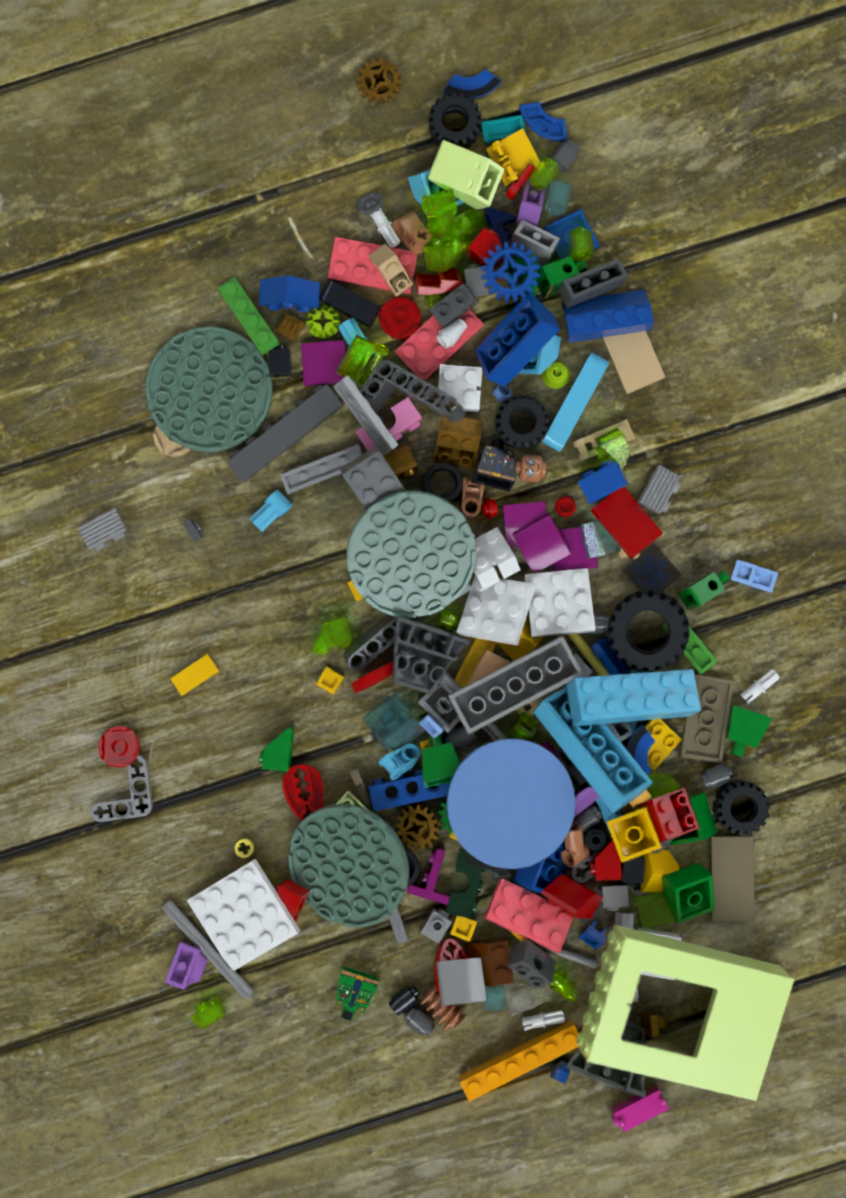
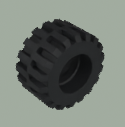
M452 92V96L448 97V94H444L443 99L438 98L436 104L432 105L431 112L429 113L431 138H434V142L441 144L445 140L459 147H466V149L471 146L472 142L475 143L477 136L480 134L482 121L481 111L478 110L479 106L477 103L474 104L470 96L468 99L465 98L463 93L460 96H456V92ZM450 113H459L466 118L467 126L461 131L453 132L444 127L442 120Z
M519 394L513 398H508L506 402H503L496 415L495 428L498 432L497 435L503 440L505 445L508 444L513 449L519 448V450H523L524 448H532L543 439L548 430V412L544 409V404L542 402L539 403L535 397H529L530 395L525 394V396H521ZM523 410L532 415L534 427L529 433L518 434L512 430L509 420L514 412Z
M735 780L736 782L722 786L720 793H716L715 797L717 798L716 801H713V806H715L713 811L717 816V821L730 832L737 833L738 835H751L753 831L758 832L761 825L765 826L766 818L769 819L770 814L768 810H771L770 804L767 802L769 799L757 785L745 780ZM746 795L752 801V811L746 818L738 820L731 814V804L736 797Z

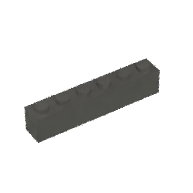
M327 384L324 387L320 385L311 392L313 395L307 400L303 398L298 401L293 411L284 412L279 416V422L275 425H272V423L267 425L262 430L263 434L257 439L255 436L245 443L246 447L241 451L237 449L228 456L227 464L242 483L251 479L343 407V404Z

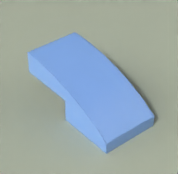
M737 560L731 580L773 593L779 573Z
M429 714L419 722L433 738L437 737L444 730Z

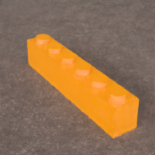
M573 1020L460 1075V1084L469 1102L577 1048L576 1041L579 1032Z

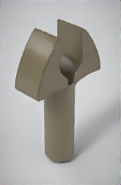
M358 767L350 770L351 777L364 805L370 806L372 804L370 795Z

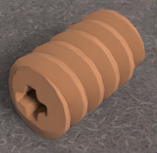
M435 984L423 995L424 998L421 1004L428 1002L429 1005L426 1010H435L432 1017L440 1016L437 1023L445 1022L443 1030L452 1029L465 1019L466 1014L460 1015L461 1008H455L456 1005L441 1006L440 994Z

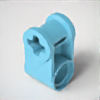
M406 744L394 752L386 754L379 761V764L384 766L389 772L391 780H395L414 767L420 757V749L414 744Z

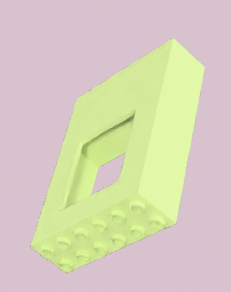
M614 924L613 930L608 934L607 950L603 952L601 957V969L595 977L596 986L594 992H591L589 996L590 1005L588 1012H585L583 1016L582 1032L578 1033L576 1041L587 1062L756 1101L794 978L780 965ZM645 971L714 988L693 1056L621 1040L630 1011V1006L627 1003L632 1004L641 972Z

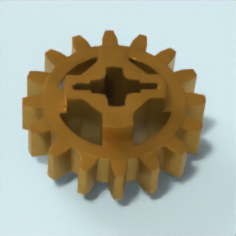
M380 57L379 62L371 58L372 64L369 65L367 62H364L365 70L359 68L361 76H357V82L360 83L357 87L359 91L363 90L361 93L362 98L368 96L369 103L374 99L376 100V105H379L380 100H383L386 105L388 98L394 101V93H400V89L397 86H402V80L399 79L401 78V72H396L398 66L396 64L391 66L390 59L384 63L382 57ZM389 73L392 75L394 82L388 79ZM383 77V82H379V84L376 85V80L379 81L380 78L382 79ZM365 80L371 84L370 90L367 88Z
M413 804L409 806V809L405 808L402 810L404 815L397 817L401 821V823L396 824V827L400 828L397 835L403 836L401 843L408 842L407 848L414 845L416 851L421 847L425 850L429 848V845L435 844L434 839L440 838L437 831L442 830V827L437 826V823L441 819H435L434 816L437 812L431 813L430 806L423 809V804H418L417 807ZM416 825H425L421 829H413Z

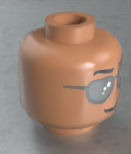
M523 454L520 461H516L515 472L519 474L521 481L538 483L541 478L545 477L546 462L539 455Z

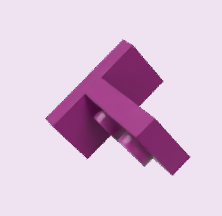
M437 846L436 851H431L428 862L432 863L430 872L425 871L422 882L426 885L422 886L413 883L407 887V893L445 905L448 904L449 893L434 889L445 855V848Z

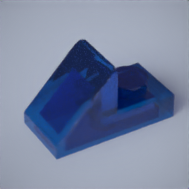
M491 207L484 208V215L490 228L500 236L499 240L501 241L502 249H504V242H507L509 247L512 237L508 229L503 227L514 222L516 216Z

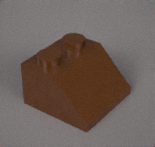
M506 936L465 942L468 959L481 958L485 986L514 983L512 969L508 967L510 953Z

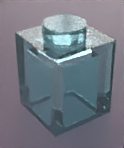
M552 180L544 210H548L549 214L555 216L565 214L572 185Z
M504 985L485 986L486 1001L483 1002L484 1011L506 1009Z

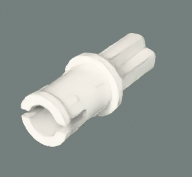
M379 208L378 211L370 214L378 227V233L383 235L389 247H396L400 243V239L392 227L393 223L388 221L382 208Z
M770 669L760 679L754 680L755 683L740 695L749 705L761 693L765 694V690L780 677L775 670Z
M562 1010L544 1014L540 1012L538 1015L522 1017L524 1031L540 1027L546 1029V1026L564 1023V1012Z

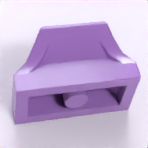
M586 784L574 792V817L600 797L590 784Z
M181 941L165 983L185 990L188 985L200 982L208 961L201 954V950Z

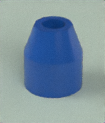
M560 1060L554 1066L550 1077L565 1084L570 1074V1069L565 1067L568 1063Z

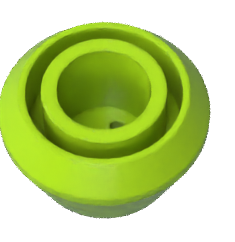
M555 360L542 373L543 382L552 389L563 388L570 380L569 367L564 362Z

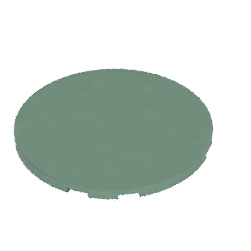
M214 326L197 327L186 332L183 331L171 338L153 358L147 373L145 386L150 414L160 430L178 445L199 452L225 451L242 444L254 435L263 424L269 412L273 389L269 368L259 350L242 335L226 328Z
M402 491L376 501L363 512L355 523L347 545V566L355 588L371 606L395 617L415 618L431 615L443 610L453 600H456L467 587L476 562L474 536L464 516L447 500L422 491Z
M350 804L327 805L308 815L293 833L290 841V853L288 854V866L292 881L310 891L305 903H308L315 909L316 913L330 922L334 921L343 924L345 927H367L383 921L395 911L403 900L409 881V866L405 850L393 829L373 812Z

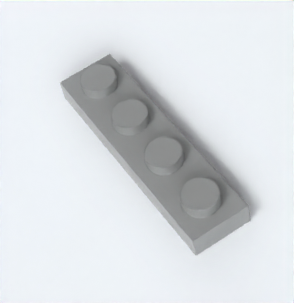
M346 376L333 386L383 456L398 446L394 436L386 429L381 418L376 415L370 407L369 401L363 397L357 389V385L349 376Z
M359 444L280 474L287 494H292L341 475L340 469L363 454Z

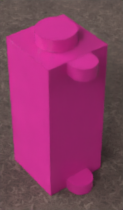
M657 1085L645 1090L646 1098L635 1095L612 1107L614 1115L611 1117L617 1128L621 1126L623 1132H626L669 1109Z

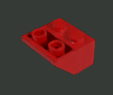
M685 788L638 804L639 810L647 807L660 843L699 829Z
M560 874L541 893L547 897L546 902L555 907L563 908L565 914L581 920L583 918L592 919L603 896L564 874Z

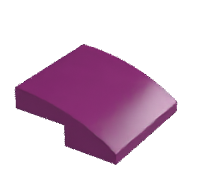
M346 341L301 344L304 386L336 385L346 376H349Z
M545 502L503 505L505 541L510 548H518L513 533L546 516Z
M550 514L513 533V537L533 573L571 554Z
M594 526L559 530L571 554L553 563V572L599 568Z

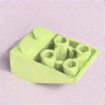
M443 140L427 179L474 209L490 207L504 168L489 158Z

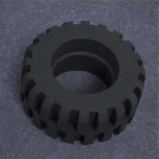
M640 590L626 596L615 607L609 619L607 633L611 649L614 650L616 657L622 660L629 668L633 667L636 671L655 672V670H663L669 665L674 664L684 653L688 644L690 629L685 610L676 599L662 591ZM654 611L662 615L667 621L669 635L666 642L658 649L643 650L631 641L628 631L629 624L638 613Z

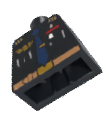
M496 439L492 441L491 446L486 445L483 448L471 482L509 492L516 482L514 453L505 450L504 442Z

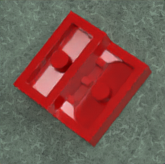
M437 267L436 275L415 273L414 277L418 295L445 293L462 285L458 268Z

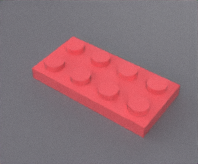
M335 237L328 280L391 291L368 257V255L382 245ZM389 247L396 254L413 283L418 254H414L409 250ZM412 286L402 293L410 295Z
M471 310L467 311L459 317L466 323L467 328L454 346L446 349L436 339L438 331L444 327L439 324L433 315L394 353L417 377L426 381L440 368V364L443 365L484 324Z
M503 878L498 880L484 916L485 919L555 953L561 952L573 917L563 912V908L555 907L546 902V899Z

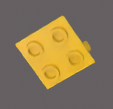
M523 128L486 148L491 160L504 168L501 179L505 187L515 182L529 163L535 166V170L542 167Z
M661 719L649 720L645 725L646 730L656 741L650 747L647 756L648 765L652 770H655L682 740Z

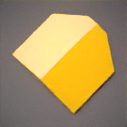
M663 849L658 853L649 852L644 854L645 869L643 884H641L640 888L641 892H663L662 876L680 870L678 863L667 849Z

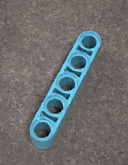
M592 352L590 353L542 443L561 452L610 362Z

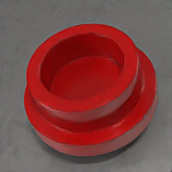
M562 496L556 501L555 511L559 516L569 517L575 512L576 504L571 497Z
M485 498L484 503L481 504L482 514L486 515L487 519H492L493 516L498 514L495 499Z

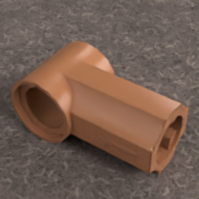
M577 822L572 823L565 838L566 849L561 853L563 862L570 868L586 860L590 854L588 847L583 843L582 824Z

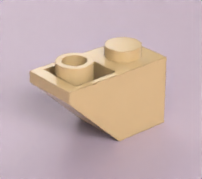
M386 244L368 255L374 267L396 297L413 285L396 254Z

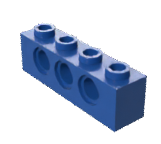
M420 769L413 771L414 775L405 776L404 773L395 780L385 781L384 778L372 780L373 784H370L368 787L373 810L379 811L447 796L450 783L438 785L435 788H425L423 772ZM408 782H416L418 790L416 792H409L406 789ZM389 786L396 787L398 790L397 795L389 797L385 792L386 788Z

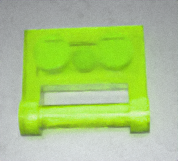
M356 335L336 371L339 375L349 376L351 380L365 384L375 367L384 356H387L390 350L383 344H377ZM376 352L365 373L361 374L372 353Z

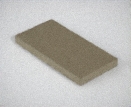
M694 674L701 711L692 716L685 717L679 757L722 763L735 680Z
M711 836V874L715 909L711 911V920L755 921L754 836Z

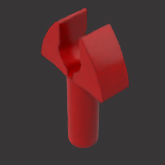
M532 163L526 166L505 194L511 200L521 191V187L535 170V166Z

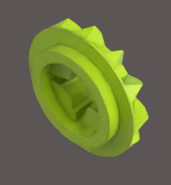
M322 304L319 308H314L308 313L306 323L308 330L313 336L326 339L336 334L339 329L338 326H340V318L335 309ZM322 313H324L326 320L332 321L325 324L324 330H322L320 323L314 322L321 320Z

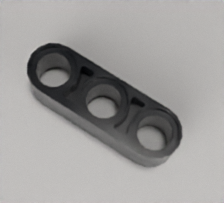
M327 280L319 295V300L370 328L381 311L379 306L331 280Z

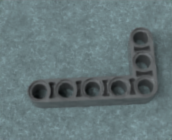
M388 360L378 363L360 390L363 397L369 401L370 407L376 415L392 391L396 389L451 422H459L465 416L464 407L454 397Z
M387 614L345 650L344 659L352 670L359 671L395 642L397 617ZM424 616L415 617V618H412V619H415V620L419 621V620H421ZM386 628H391L388 634H383ZM375 641V645L373 647L367 648V645L370 642ZM359 655L357 661L351 662L353 656Z

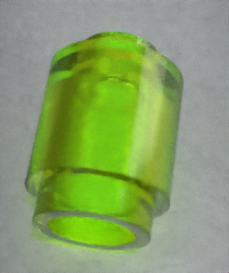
M543 158L531 172L529 181L532 186L538 190L546 188L559 173L558 163L552 158Z

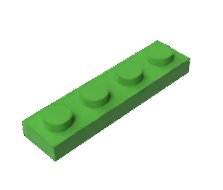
M235 277L217 288L261 355H264L280 344Z

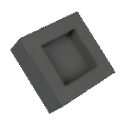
M188 519L182 523L193 541L197 542L203 538L201 535L203 529L197 521L193 522V520Z

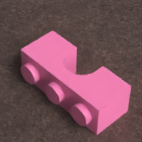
M409 397L391 408L396 422L388 431L394 436L396 442L403 438L402 433L408 429L412 432L421 426L419 422L422 421V417ZM363 427L355 431L367 451L376 446Z

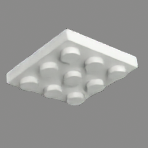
M588 568L524 575L525 582L532 583L535 586L528 610L531 638L595 632Z
M474 576L472 589L469 592L457 633L473 638L518 645L535 591L534 584L499 578L500 581L483 590L476 576Z

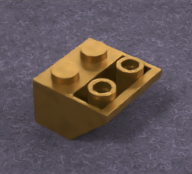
M441 416L433 462L449 463L455 466L475 469L483 421L463 418L459 422H451Z
M408 445L390 451L383 456L398 478L402 476L403 479L415 475L417 464Z

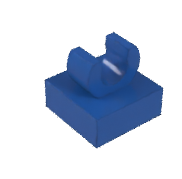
M596 921L582 930L578 937L595 950L602 946L607 939L604 936L606 933L605 927L600 932L595 929Z

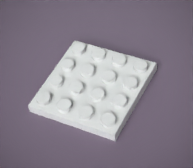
M256 859L187 900L220 955L233 971L301 931Z

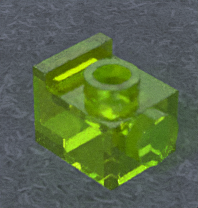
M522 712L511 725L506 737L529 741L533 738L540 723ZM521 722L531 727L530 730L521 726Z
M214 994L211 996L209 1003L204 1001L196 1007L197 1011L191 1015V1019L196 1027L199 1026L203 1030L224 1017L226 1011Z

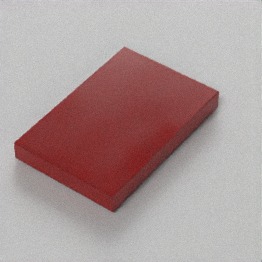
M625 487L610 494L591 510L592 514L630 559L634 558L663 534Z

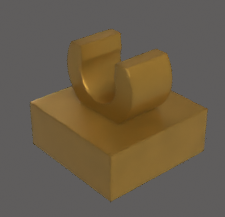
M286 313L276 332L295 342L305 323Z
M648 1011L640 1013L641 1024L645 1028V1035L652 1038L660 1036L659 1029L667 1027L666 1019H661L657 1014Z

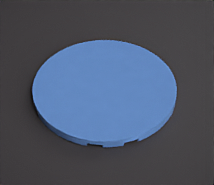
M501 739L484 744L471 752L460 763L452 776L447 796V816L450 826L462 847L483 863L505 869L531 866L551 855L564 841L571 828L575 813V794L572 781L562 763L551 752L540 745L520 739Z

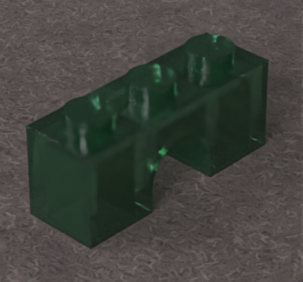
M459 848L455 872L465 874L469 878V884L461 891L450 889L446 913L471 919L472 913L476 914L478 901H475L477 892L481 893L483 880H480L481 872L486 871V866H483V862L476 860L465 849Z

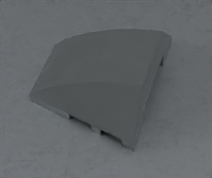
M397 616L392 682L431 694L446 675V670L452 662L457 661L459 653L471 641L415 619Z
M626 1021L621 1040L645 1045V1028ZM580 1049L576 1051L565 1066L583 1077L614 1089L646 1098L645 1075L587 1062Z

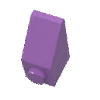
M526 181L517 224H520L523 219L538 226L547 185Z

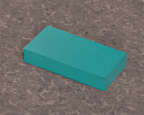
M522 115L481 122L484 144L494 143L498 140L501 141L522 128L525 131Z

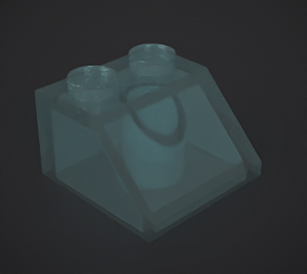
M397 693L363 717L379 743L388 753L409 744L425 732Z

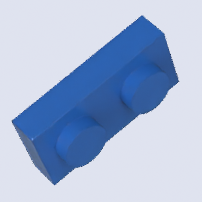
M604 636L591 647L594 655L603 662L610 675H622L628 672V666L616 657L614 650L611 649L610 643Z

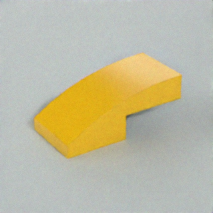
M206 654L170 678V680L182 697L218 673L219 670L209 655Z

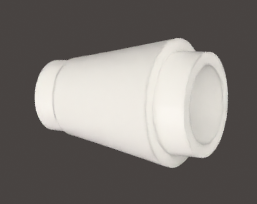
M458 318L439 330L436 339L446 349L453 347L467 328V325L462 319Z

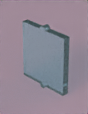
M598 520L580 525L583 536L582 543L585 544L588 559L621 550L618 543Z

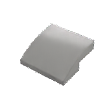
M481 958L436 962L441 1006L486 1001Z

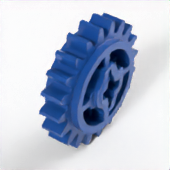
M504 242V249L496 245L497 253L489 250L491 259H483L488 265L481 267L483 272H487L481 276L482 280H488L484 284V288L492 287L489 294L493 295L497 292V300L505 296L506 303H508L510 297H513L514 302H517L518 295L525 299L524 292L532 294L533 291L530 286H538V283L533 280L540 278V274L534 272L540 269V265L533 264L537 261V256L530 258L532 250L524 252V244L519 249L516 248V242H513L511 248L508 247L507 242ZM512 256L522 259L526 265L522 266L515 263ZM504 258V265L497 271H493L496 263ZM508 264H510L513 271H516L513 274V281H511V277L507 273ZM528 274L526 281L517 287V280L520 276ZM495 280L506 281L509 289L500 286Z

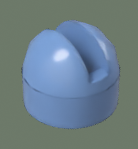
M498 384L493 390V397H496L499 402H503L511 396V390L507 385L504 387Z

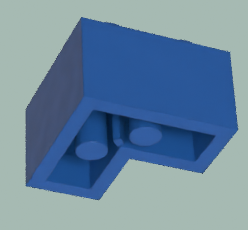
M289 275L261 279L259 305L267 306V310L280 311V308H297L298 312H310V309L319 308L320 283Z
M610 459L599 465L601 468L599 471L595 472L593 469L581 475L582 480L578 481V484L589 504H593L629 484L618 461L612 463Z

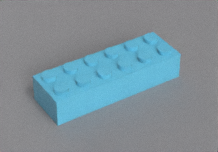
M693 669L574 678L566 684L573 726L689 717L701 711Z
M567 687L544 699L534 711L540 722L612 813L643 794L653 783L606 724L573 726Z

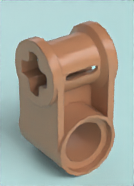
M409 212L393 221L394 231L409 250L414 254H422L426 249V244L431 239V233L419 220V217L414 212Z
M463 477L461 512L466 518L471 519L475 518L480 512L484 485L472 483L467 477ZM468 503L475 504L477 507L476 512L468 513L465 510V505Z

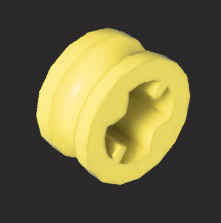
M248 838L240 839L235 845V853L241 858L249 857L254 851V844ZM244 842L245 845L250 846V849L247 850L249 853L245 854L244 851L239 850V847L242 846L241 843Z

